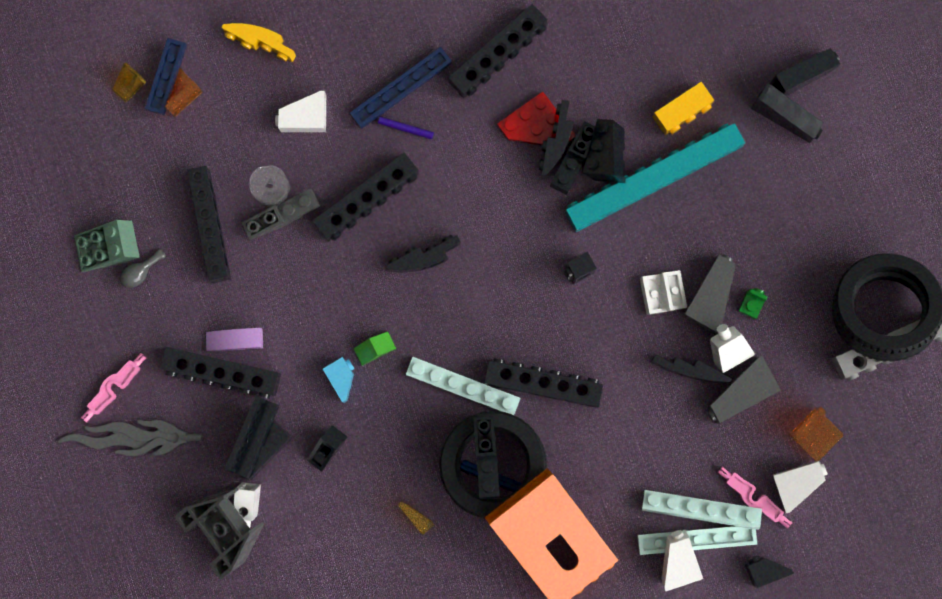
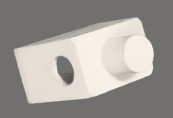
M726 324L719 325L717 327L718 334L710 339L714 363L723 373L755 355L743 335L734 326L728 328Z
M242 482L236 487L239 490L234 494V507L250 528L251 521L258 514L261 484Z

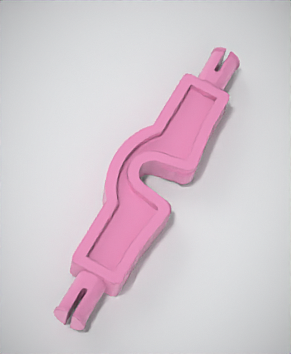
M140 353L134 361L129 360L117 374L110 375L104 380L100 387V392L87 405L89 409L81 416L85 422H88L94 414H100L106 406L116 399L117 396L112 391L111 386L116 384L121 389L126 388L133 377L140 371L139 365L146 359V356Z
M723 466L720 468L718 473L727 480L725 483L740 495L746 506L760 508L762 513L773 522H780L786 528L790 527L789 525L792 522L783 516L784 511L776 506L766 495H761L756 501H753L752 495L756 487L738 474H731Z

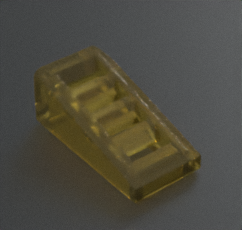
M403 501L399 503L398 506L421 534H425L435 525L434 522Z

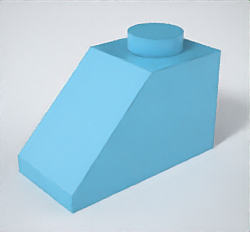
M341 357L323 368V371L341 401L345 403L348 400L354 377L352 370L355 368L349 359L345 360Z

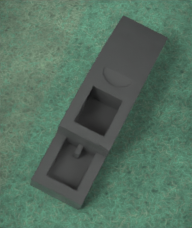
M308 189L278 206L274 205L242 222L249 239L252 240L306 216V213L320 207L313 190Z

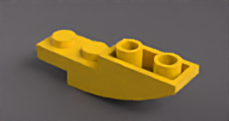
M243 23L223 24L221 27L225 37L232 41L235 39L240 41V44L248 50L252 48L257 51L260 46L269 53L271 51L275 52L276 56L285 62L287 60L293 62L296 57L292 49L282 44L284 42L282 36L274 31Z

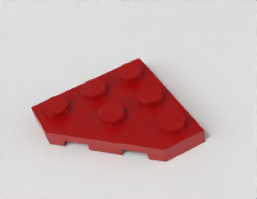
M541 92L497 123V126L509 141H521L542 146L543 140H547L548 136L556 137V134H552L554 122L558 123L559 115H555L556 108L545 93ZM573 131L571 132L568 143L576 137Z

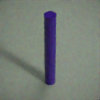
M379 117L378 124L421 137L433 139L434 132L384 117Z

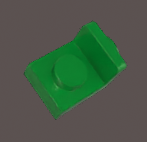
M758 288L749 289L738 312L757 319L768 296L764 295L765 292Z

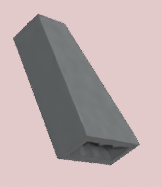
M718 255L683 314V317L714 335L718 334L717 327L722 325L736 266L732 262L733 259L727 255Z
M763 356L756 358L707 406L709 409L707 413L712 421H716L717 424L781 391Z

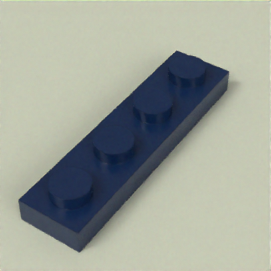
M167 38L145 106L146 111L165 116L186 50V43Z

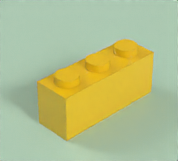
M700 82L654 112L653 119L664 135L668 133L674 134L681 129L680 125L685 122L689 124L695 120V115L702 112L704 114L712 108L711 105L714 99L704 84Z

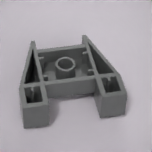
M238 488L200 498L183 508L175 516L185 532L198 525L218 552L219 556L209 565L220 580L246 562L264 526L262 522L250 529L233 506L229 498L239 490Z

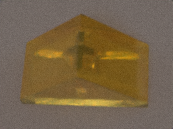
M126 62L123 64L112 90L127 102L146 81Z

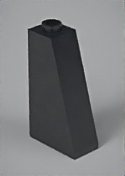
M829 48L776 74L769 84L788 96L835 70L840 65V58L836 52Z
M769 83L761 91L751 108L809 143L814 138L817 140L823 131L820 129L823 125L822 121Z

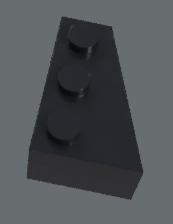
M597 119L582 173L595 181L626 183L623 175V167H625V161L623 160L625 131L614 120Z
M275 420L271 425L248 480H252L292 439Z

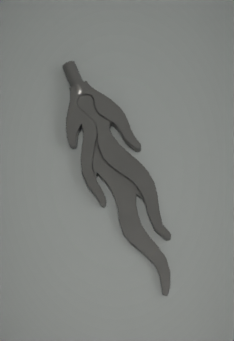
M138 420L139 424L155 427L158 430L150 432L125 422H113L94 428L85 426V430L92 433L113 432L114 434L110 436L94 438L81 434H70L61 438L58 443L77 441L94 449H103L115 445L134 448L133 450L115 451L116 454L127 456L143 455L158 446H162L153 453L154 456H160L173 451L184 443H188V441H203V433L188 434V432H184L173 424L162 420Z

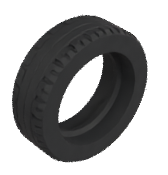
M882 253L865 257L853 264L851 268H848L837 285L832 303V316L838 334L841 335L842 340L851 349L869 359L894 362L914 357V355L919 354L930 345L942 324V287L929 269L907 256ZM877 280L895 281L906 286L917 296L921 303L922 316L920 322L911 332L898 336L882 335L870 330L858 319L854 311V299L859 289L863 285Z
M500 411L476 413L458 423L447 436L439 459L441 481L447 494L462 510L480 518H485L547 469L544 446L534 429L521 418ZM493 416L495 432L511 436L524 450L527 460L525 478L519 488L506 497L480 499L479 495L471 491L463 480L460 462L465 447L475 438L473 418Z

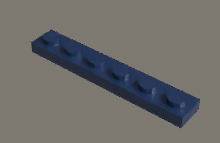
M439 47L351 111L350 115L361 129L452 64L451 59Z

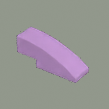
M262 328L206 332L207 352L263 348Z

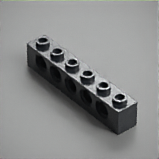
M531 4L449 76V83L463 98L467 95L469 97L472 96L481 83L484 85L491 79L490 75L495 71L499 72L509 58L511 60L514 59L523 46L526 48L532 43L534 36L537 34L541 35L547 29L548 20ZM529 25L532 30L524 31L522 27ZM515 37L518 39V42L512 44L508 39ZM500 49L504 51V54L497 56L494 52ZM482 62H488L490 63V66L488 68H482L480 64ZM469 74L476 75V79L473 81L468 80L466 77Z
M404 152L315 218L313 222L328 242L331 239L334 241L342 235L341 232L346 228L349 230L354 227L359 218L369 216L374 207L377 205L380 207L385 204L390 195H396L402 191V186L406 183H413L418 178L419 171ZM401 172L403 177L400 180H395L393 178L394 173ZM381 183L388 185L385 191L378 190V186ZM365 195H372L373 198L370 202H363ZM350 206L357 207V211L354 214H349L347 210ZM335 217L342 218L340 225L335 226L332 224Z
M207 166L187 169L208 280L213 284L231 280L211 172Z
M170 347L165 349L160 368L166 371L165 375L177 377V374H182L186 380L195 381L196 378L203 379L202 383L214 386L216 382L222 384L221 388L233 390V387H238L242 393L251 394L252 391L259 392L260 397L270 399L271 395L276 396L281 374L278 372ZM182 360H186L188 363L184 370H181L179 367ZM201 364L206 366V371L203 374L198 373V367ZM220 368H223L225 375L223 378L218 379L216 373ZM238 373L244 375V379L240 383L235 381V376ZM257 377H261L263 381L260 387H255L253 384L254 379Z
M497 358L488 363L485 385L595 408L599 407L603 384H600L597 379L588 378V381L580 380L581 376L569 374V377L561 376L562 372L550 370V373L542 372L543 368L535 366L527 369L523 368L524 364L512 362V365L504 364L505 360ZM502 370H509L512 374L511 378L508 380L502 379L500 376ZM523 373L530 376V382L527 384H523L519 380L520 375ZM542 377L549 380V386L546 388L539 386L538 381ZM560 381L568 384L567 391L561 392L558 389L557 385ZM579 385L586 387V395L580 396L577 393L576 389Z

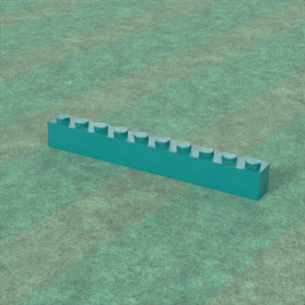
M727 123L719 127V131L714 134L712 132L705 134L701 137L702 140L697 143L691 141L685 145V149L681 151L676 149L668 154L669 157L664 160L662 158L656 159L651 163L652 166L648 168L643 166L634 171L635 174L630 177L625 175L626 183H617L613 186L608 184L601 188V192L597 194L592 192L585 196L584 201L580 203L575 201L569 204L565 214L575 233L743 147L745 141L735 123L730 126Z

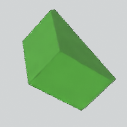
M389 332L371 337L354 348L362 366L396 349Z

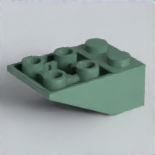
M114 220L74 235L81 272L125 263L140 257L132 221Z

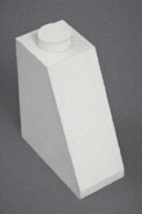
M319 91L280 108L279 115L275 116L276 127L281 132H326L325 91Z
M815 461L773 474L786 513H790L826 481L824 476L827 475L824 464Z
M686 529L674 531L671 535L667 536L661 579L665 591L703 579Z

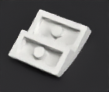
M680 270L640 277L647 315L687 308Z

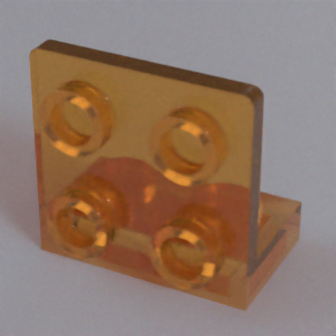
M179 68L171 97L165 106L174 117L202 93L199 86L181 68Z
M816 407L789 434L815 461H819L844 436L824 415L826 411L822 407Z

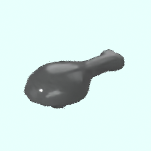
M158 249L148 260L127 266L121 274V284L127 288L140 285L145 280L149 268L157 261L164 259L166 254L162 249Z

